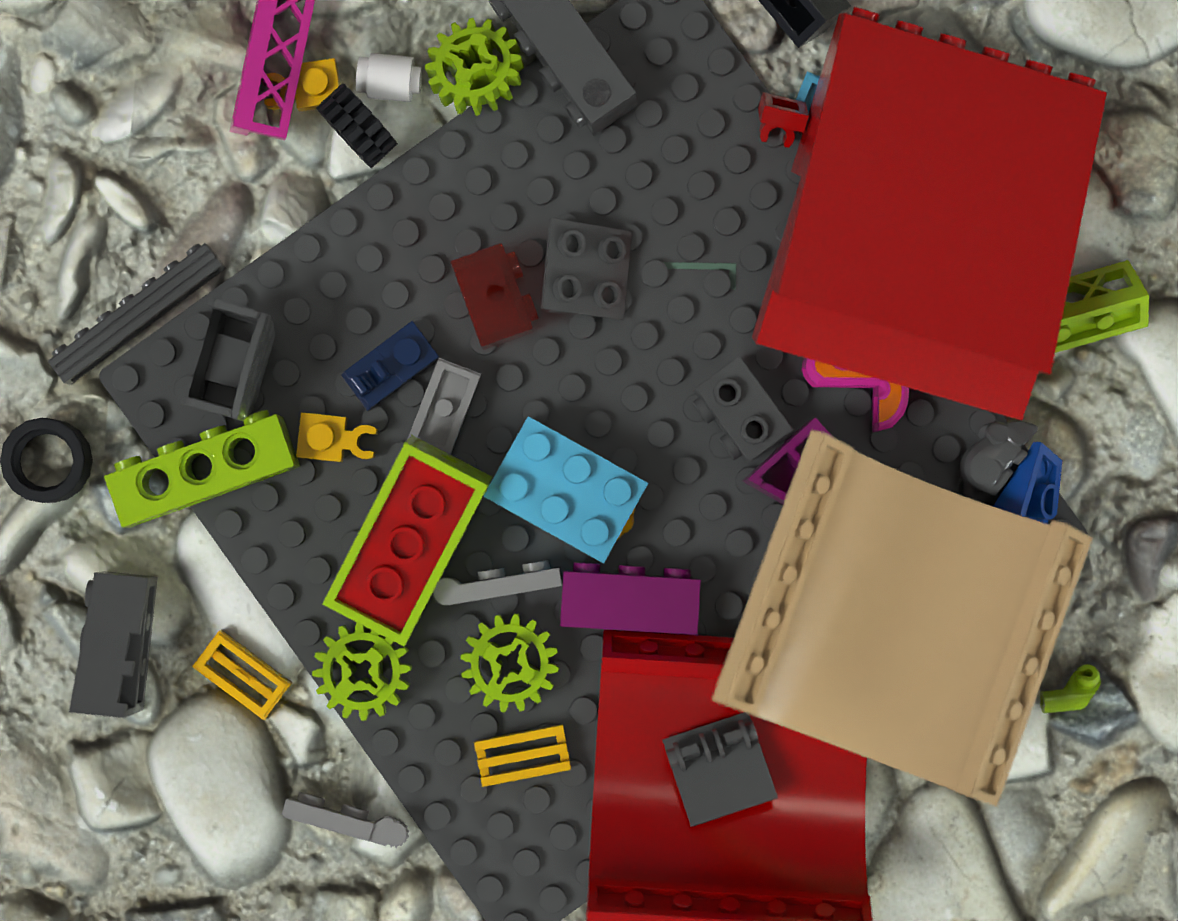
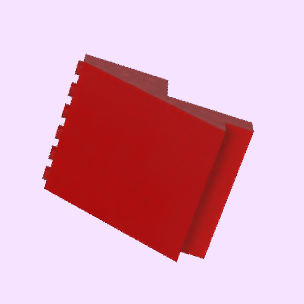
M854 7L851 15L841 13L838 16L810 107L805 131L802 133L791 172L800 176L801 179L752 338L759 345L1023 420L1038 372L1051 375L1107 92L1095 89L1096 80L1070 72L1067 80L1051 75L1053 67L1027 59L1025 66L1022 67L1009 63L1010 54L984 46L982 53L979 54L966 50L965 45L967 41L961 38L940 33L939 40L936 41L921 36L923 27L897 20L895 28L878 23L880 14Z

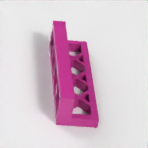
M257 0L229 132L245 136L252 132L286 140L315 0H305L302 13L296 5L301 0H285L286 3L277 8L278 0ZM290 8L300 23L299 31L296 35L283 42L273 27V21L276 15ZM271 36L277 46L267 52ZM296 42L292 57L286 47ZM281 51L291 67L288 78L273 86L263 70L265 60ZM262 80L268 90L258 96ZM287 85L283 101L277 91ZM272 95L282 111L279 127L253 122L256 104Z

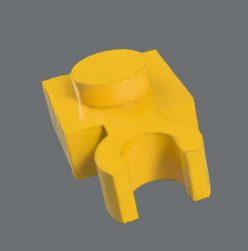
M335 58L302 63L295 94L296 107L299 112L316 109L323 100L340 86ZM278 73L266 74L272 84L277 85L286 79ZM287 85L280 89L279 95L283 101ZM274 98L264 99V104L268 109H280Z
M301 412L296 457L343 462L344 450H350L358 458L373 459L376 452L363 451L359 446V439L364 434L378 435V429L370 425H361L353 429V431H347V417Z

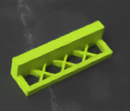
M1129 260L1070 276L1067 294L1075 292L1086 296L1083 300L1074 303L1065 301L1055 353L1149 326V294ZM1124 278L1128 287L1116 291L1103 287L1106 282Z

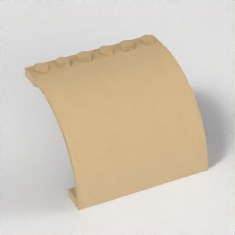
M811 430L712 700L997 807L1093 538L1065 523L1052 520L1051 525L937 487L873 460L826 433Z

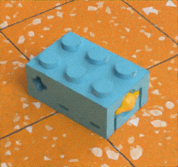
M528 416L483 497L604 563L615 542L632 529L636 504L648 483Z

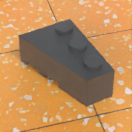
M102 571L94 572L93 580L88 581L85 590V606L88 607L85 625L80 636V653L69 713L126 718L144 709L158 577Z

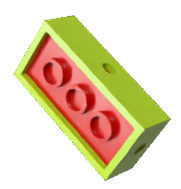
M411 435L404 443L322 605L405 646L483 497L492 476Z

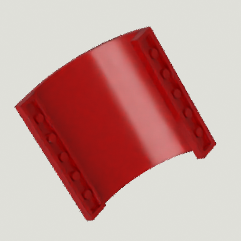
M604 629L586 921H873L871 898L868 896L866 869L865 799L867 757L749 714L755 726L758 741L778 798L691 827L662 740L744 713L712 700L734 638Z

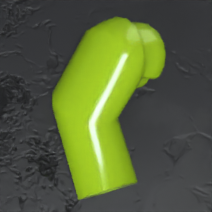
M1091 664L1080 665L1063 689L1041 691L1040 705L1042 712L1055 713L1084 709L1100 687L1101 678L1099 670Z

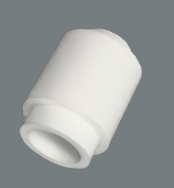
M371 53L370 57H359L356 72L357 93H367V98L404 102H411L413 93L420 94L422 67L415 66L414 57Z

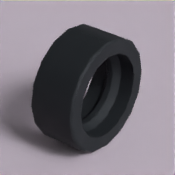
M43 417L27 420L13 429L3 443L0 457L3 478L12 491L26 500L40 503H55L68 500L81 491L90 477L93 463L90 444L80 430L68 422ZM44 434L56 435L64 440L71 449L73 457L72 468L67 478L58 485L51 487L37 486L29 481L23 473L21 466L22 451L27 443L36 436Z

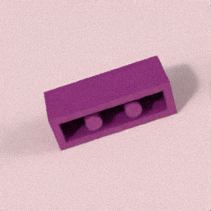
M573 562V571H563L560 626L697 635L701 580L691 578V569L664 568L663 576L645 575L646 567L619 565L618 574L600 573V564Z

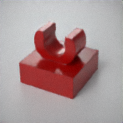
M763 92L758 107L761 122V141L767 142L772 129L782 128L785 131L783 145L789 148L795 139L794 131L802 133L805 131L809 117L806 102Z

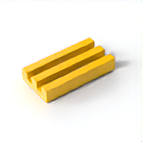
M222 630L217 632L192 666L263 720L269 716L272 709L292 685L290 680ZM222 644L278 687L273 691L219 651L218 647ZM213 658L268 699L266 703L262 705L208 665L209 659Z
M563 724L474 741L482 787L571 770ZM552 736H556L557 744L492 757H487L486 749ZM555 754L560 755L561 761L490 774L489 767Z

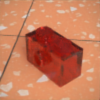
M499 243L450 261L483 350L534 332L531 321L539 318L530 293L521 296L515 279L523 277V273L515 251L506 254L503 244Z

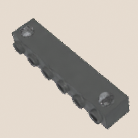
M488 0L502 22L509 18L517 28L518 32L513 36L526 56L530 57L535 54L544 67L539 70V73L551 91L555 93L560 89L569 103L564 107L579 129L586 125L594 136L638 106L635 90L569 0Z

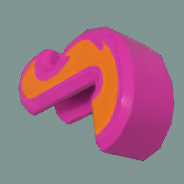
M805 358L802 362L803 376L813 388H873V433L892 428L904 415L908 405V387Z

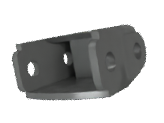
M209 298L207 306L213 308L188 397L181 395L179 403L243 421L254 410L275 338L273 317L254 309Z

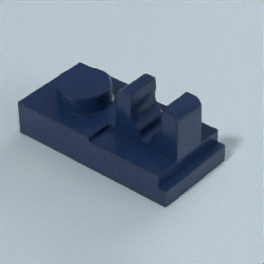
M411 321L345 370L341 376L366 410L369 411L436 362L440 357L416 324Z

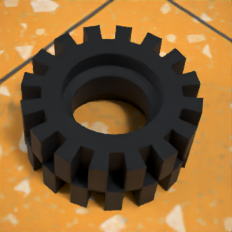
M344 83L316 107L330 126L370 168L374 167L398 145L383 124Z

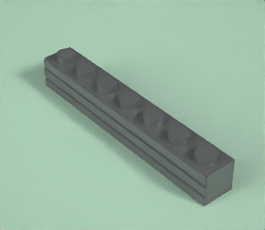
M199 243L192 246L186 252V258L180 262L175 260L164 268L165 273L158 279L152 277L141 286L143 290L135 296L129 294L119 302L120 307L114 312L109 310L100 315L96 320L98 324L90 330L88 327L80 330L74 336L76 340L70 345L66 346V344H63L52 352L53 357L48 360V363L63 383L72 385L225 270L226 267L211 247L206 243L202 246Z

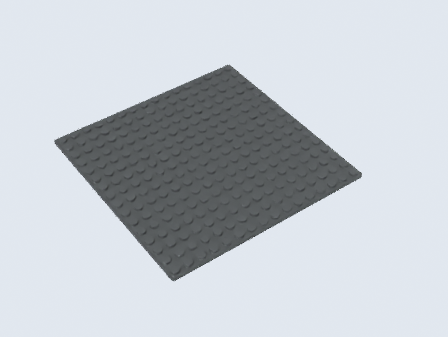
M619 0L586 23L635 90L638 106L593 136L586 125L580 129L576 126L564 107L569 101L560 89L553 93L539 73V70L544 66L537 58L519 71L522 81L521 85L509 86L513 98L510 101L501 96L496 99L498 110L493 111L488 104L482 105L481 114L476 116L472 106H470L462 114L457 115L100 371V381L154 457L159 456L157 449L164 445L183 440L186 447L202 441L199 434L206 430L225 425L227 431H231L244 426L241 420L179 403L181 395L188 397L213 308L207 306L209 298L218 299L254 309L273 317L275 338L255 408L249 415L268 410L270 416L275 414L283 416L295 453L297 452L301 412L347 417V431H353V429L361 425H370L378 429V435L364 434L359 439V446L363 451L376 452L373 459L358 458L350 450H344L343 462L298 458L299 468L190 506L318 687L324 684L323 678L312 676V671L323 667V662L314 657L315 653L318 651L328 652L329 650L323 639L330 635L339 640L338 627L346 625L350 632L354 633L356 626L355 621L322 605L404 443L408 439L437 361L369 411L366 410L341 374L411 321L416 324L441 359L482 374L452 450V456L487 473L493 479L529 416L648 483L636 504L632 529L615 542L604 563L491 500L482 497L439 580L453 577L458 579L461 584L479 581L477 572L499 568L505 569L506 576L522 574L523 564L549 560L550 569L560 567L562 584L563 571H573V562L600 564V573L618 574L619 565L646 567L645 575L663 576L664 568L691 569V578L701 580L697 634L699 636L735 638L783 508V504L747 485L742 480L807 421L816 417L835 439L853 447V450L900 472L964 496V481L960 473V463L966 451L980 440L978 436L979 430L988 423H1008L1001 414L909 388L908 405L902 418L892 428L873 433V388H813L806 381L802 373L804 357L755 343L752 334L801 179L800 176L791 172L801 135L798 131H794L795 139L789 148L783 145L785 131L782 128L772 129L767 142L761 141V122L758 107L762 93H770L703 0ZM599 82L590 84L584 91V99L592 106L604 105L610 98ZM550 218L632 231L624 320L567 312L562 314L545 312V309H541ZM663 262L736 263V290L730 288L729 270L667 269ZM739 356L793 428V431L748 463H745L741 456L733 460L719 440L725 434L715 420L707 424L692 403L698 398L693 390ZM244 439L236 444L234 457L238 463L245 465L254 458L255 448L250 440ZM1025 445L1021 446L1023 450L1028 452V449ZM205 454L197 456L192 462V473L197 479L203 480L207 478L212 470L211 460ZM1014 463L1010 467L1013 471L1012 475L995 496L991 494L987 496L974 491L973 500L994 506L1019 464ZM1059 493L1057 515L1053 519L1048 520V524L1051 525L1052 520L1065 523L1088 535L1085 527ZM563 585L453 605L438 603L432 593L405 646L396 642L393 643L396 649L400 647L408 648L409 651L400 659L401 663L412 665L411 671L401 675L402 679L410 683L407 690L396 689L395 691L401 702L397 706L390 704L388 701L384 702L386 714L381 717L375 712L374 708L370 709V714L366 721H361L359 710H354L346 719L342 717L343 705L338 704L333 707L485 921H561L587 902L604 629L560 626ZM514 613H518L520 615V625L526 626L532 619L537 620L534 629L537 635L544 631H549L550 636L544 644L546 648L557 647L558 653L549 657V663L558 665L559 670L556 673H547L546 678L554 685L551 690L542 687L538 689L542 699L540 703L537 704L528 697L525 699V710L520 712L515 702H509V706L504 713L500 711V701L494 699L487 707L483 705L486 694L482 690L476 694H470L469 690L476 682L474 678H462L461 673L471 668V663L460 658L462 653L473 652L474 647L469 645L466 639L469 635L481 638L482 634L478 627L481 622L493 628L495 627V615L500 614L505 624L511 623ZM501 633L492 637L490 641L498 645L513 642L518 633ZM356 640L347 643L356 651H369L375 645V643L366 640ZM531 642L527 648L529 662L540 670V655L534 643ZM518 644L516 649L511 651L508 656L502 654L498 656V659L503 662L502 673L498 678L500 681L512 669L518 671L522 669V666L517 663L518 652L522 647L521 644ZM387 655L382 661L383 675L389 680L388 682H391L392 664ZM480 656L481 673L489 683L493 677L489 661ZM334 659L333 676L338 685L342 681L341 665ZM353 660V665L357 669L353 675L355 679L359 681L367 677L372 680V676L368 672L372 666L370 662L365 660L359 664ZM521 680L511 682L505 686L502 692H519L529 687L530 684H526ZM368 690L355 691L350 698L371 700L377 698V696ZM329 692L324 693V695L329 701L332 696L329 694ZM563 724L571 770L482 787L474 741ZM556 736L490 748L486 749L487 757L554 745L557 744ZM555 754L489 767L490 774L561 760L560 755Z

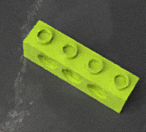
M263 410L248 415L243 420L244 426L231 431H227L225 425L218 426L200 433L202 441L185 447L183 440L159 447L157 449L159 456L142 462L140 456H135L115 463L116 472L105 475L104 479L121 527H134L299 468L300 464L283 416L277 414L270 416L268 410ZM248 439L254 445L255 455L249 463L241 465L234 457V448L239 441ZM205 454L211 460L212 470L207 478L199 480L193 475L191 466L197 456ZM161 469L167 474L169 485L163 494L156 495L150 489L149 479L155 471Z

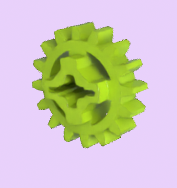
M469 18L467 28L461 29L455 22L452 23L451 29L453 34L448 37L445 34L438 33L437 39L440 43V48L429 47L427 51L432 62L425 64V70L428 77L431 78L428 82L433 93L439 94L440 101L445 107L454 101L458 114H462L467 106H472L475 115L478 116L481 114L482 105L488 104L493 111L498 110L496 99L501 96L510 101L513 97L509 86H520L522 83L517 71L524 69V63L521 55H518L520 49L516 39L510 40L508 30L504 26L495 32L494 25L490 19H487L482 27H477L474 18ZM493 48L501 53L503 62H499L498 57L493 55ZM447 71H450L452 77H455L456 85H453L447 79Z
M514 613L511 623L505 624L502 616L498 614L495 615V627L490 628L484 622L478 625L482 634L480 639L471 635L467 637L466 641L474 649L473 652L461 654L460 659L471 663V668L463 671L461 675L462 678H474L476 683L469 692L473 695L482 690L486 694L483 701L485 707L489 706L495 699L500 701L501 712H506L509 702H515L516 707L521 712L525 710L526 698L530 697L537 704L541 702L542 699L538 692L540 687L548 690L553 688L554 684L546 678L547 673H556L559 670L558 665L549 663V657L557 654L558 649L557 647L546 648L544 642L550 636L548 630L539 635L534 632L537 620L532 619L526 626L520 625V615ZM501 633H518L514 641L507 644L498 645L490 641L492 637ZM531 642L534 643L540 655V670L529 662L527 648ZM518 644H521L522 647L518 652L517 663L522 666V669L520 671L512 669L500 681L498 678L502 673L503 662L498 659V656L500 654L508 656L511 651L516 649ZM480 656L490 662L493 677L489 683L481 673ZM521 680L526 684H530L529 687L519 692H502L505 686L511 682Z
M357 622L354 633H351L346 625L338 627L340 639L337 640L330 635L326 636L323 640L329 648L328 652L318 651L314 655L317 660L323 662V667L312 671V676L323 678L324 684L316 690L317 694L329 692L332 697L326 707L331 709L338 704L343 705L342 717L346 719L354 710H359L361 721H366L372 708L380 717L385 715L386 706L384 702L388 701L390 704L397 706L401 699L395 693L396 689L407 690L410 686L409 682L401 678L402 673L412 670L411 664L401 663L400 659L409 651L408 648L400 647L396 649L393 645L394 641L381 636L373 630L371 632L366 631V627ZM356 640H366L375 643V645L369 651H356L347 643ZM387 655L392 664L391 682H388L389 680L383 675L382 661ZM334 659L341 665L342 681L338 685L333 676ZM353 660L359 664L365 660L370 662L372 666L368 672L372 676V680L367 677L359 681L355 679L353 675L357 669L353 665ZM368 690L373 695H376L377 698L356 700L350 698V696L355 691Z

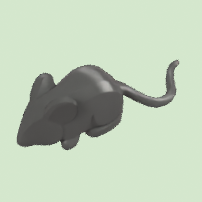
M1023 421L985 424L979 430L978 436L980 440L966 451L960 463V473L964 481V497L973 499L974 491L987 496L989 494L995 496L1012 475L1013 471L1010 467L1014 463L1020 464L1028 453L1021 446L1029 442L1037 432L1038 427Z

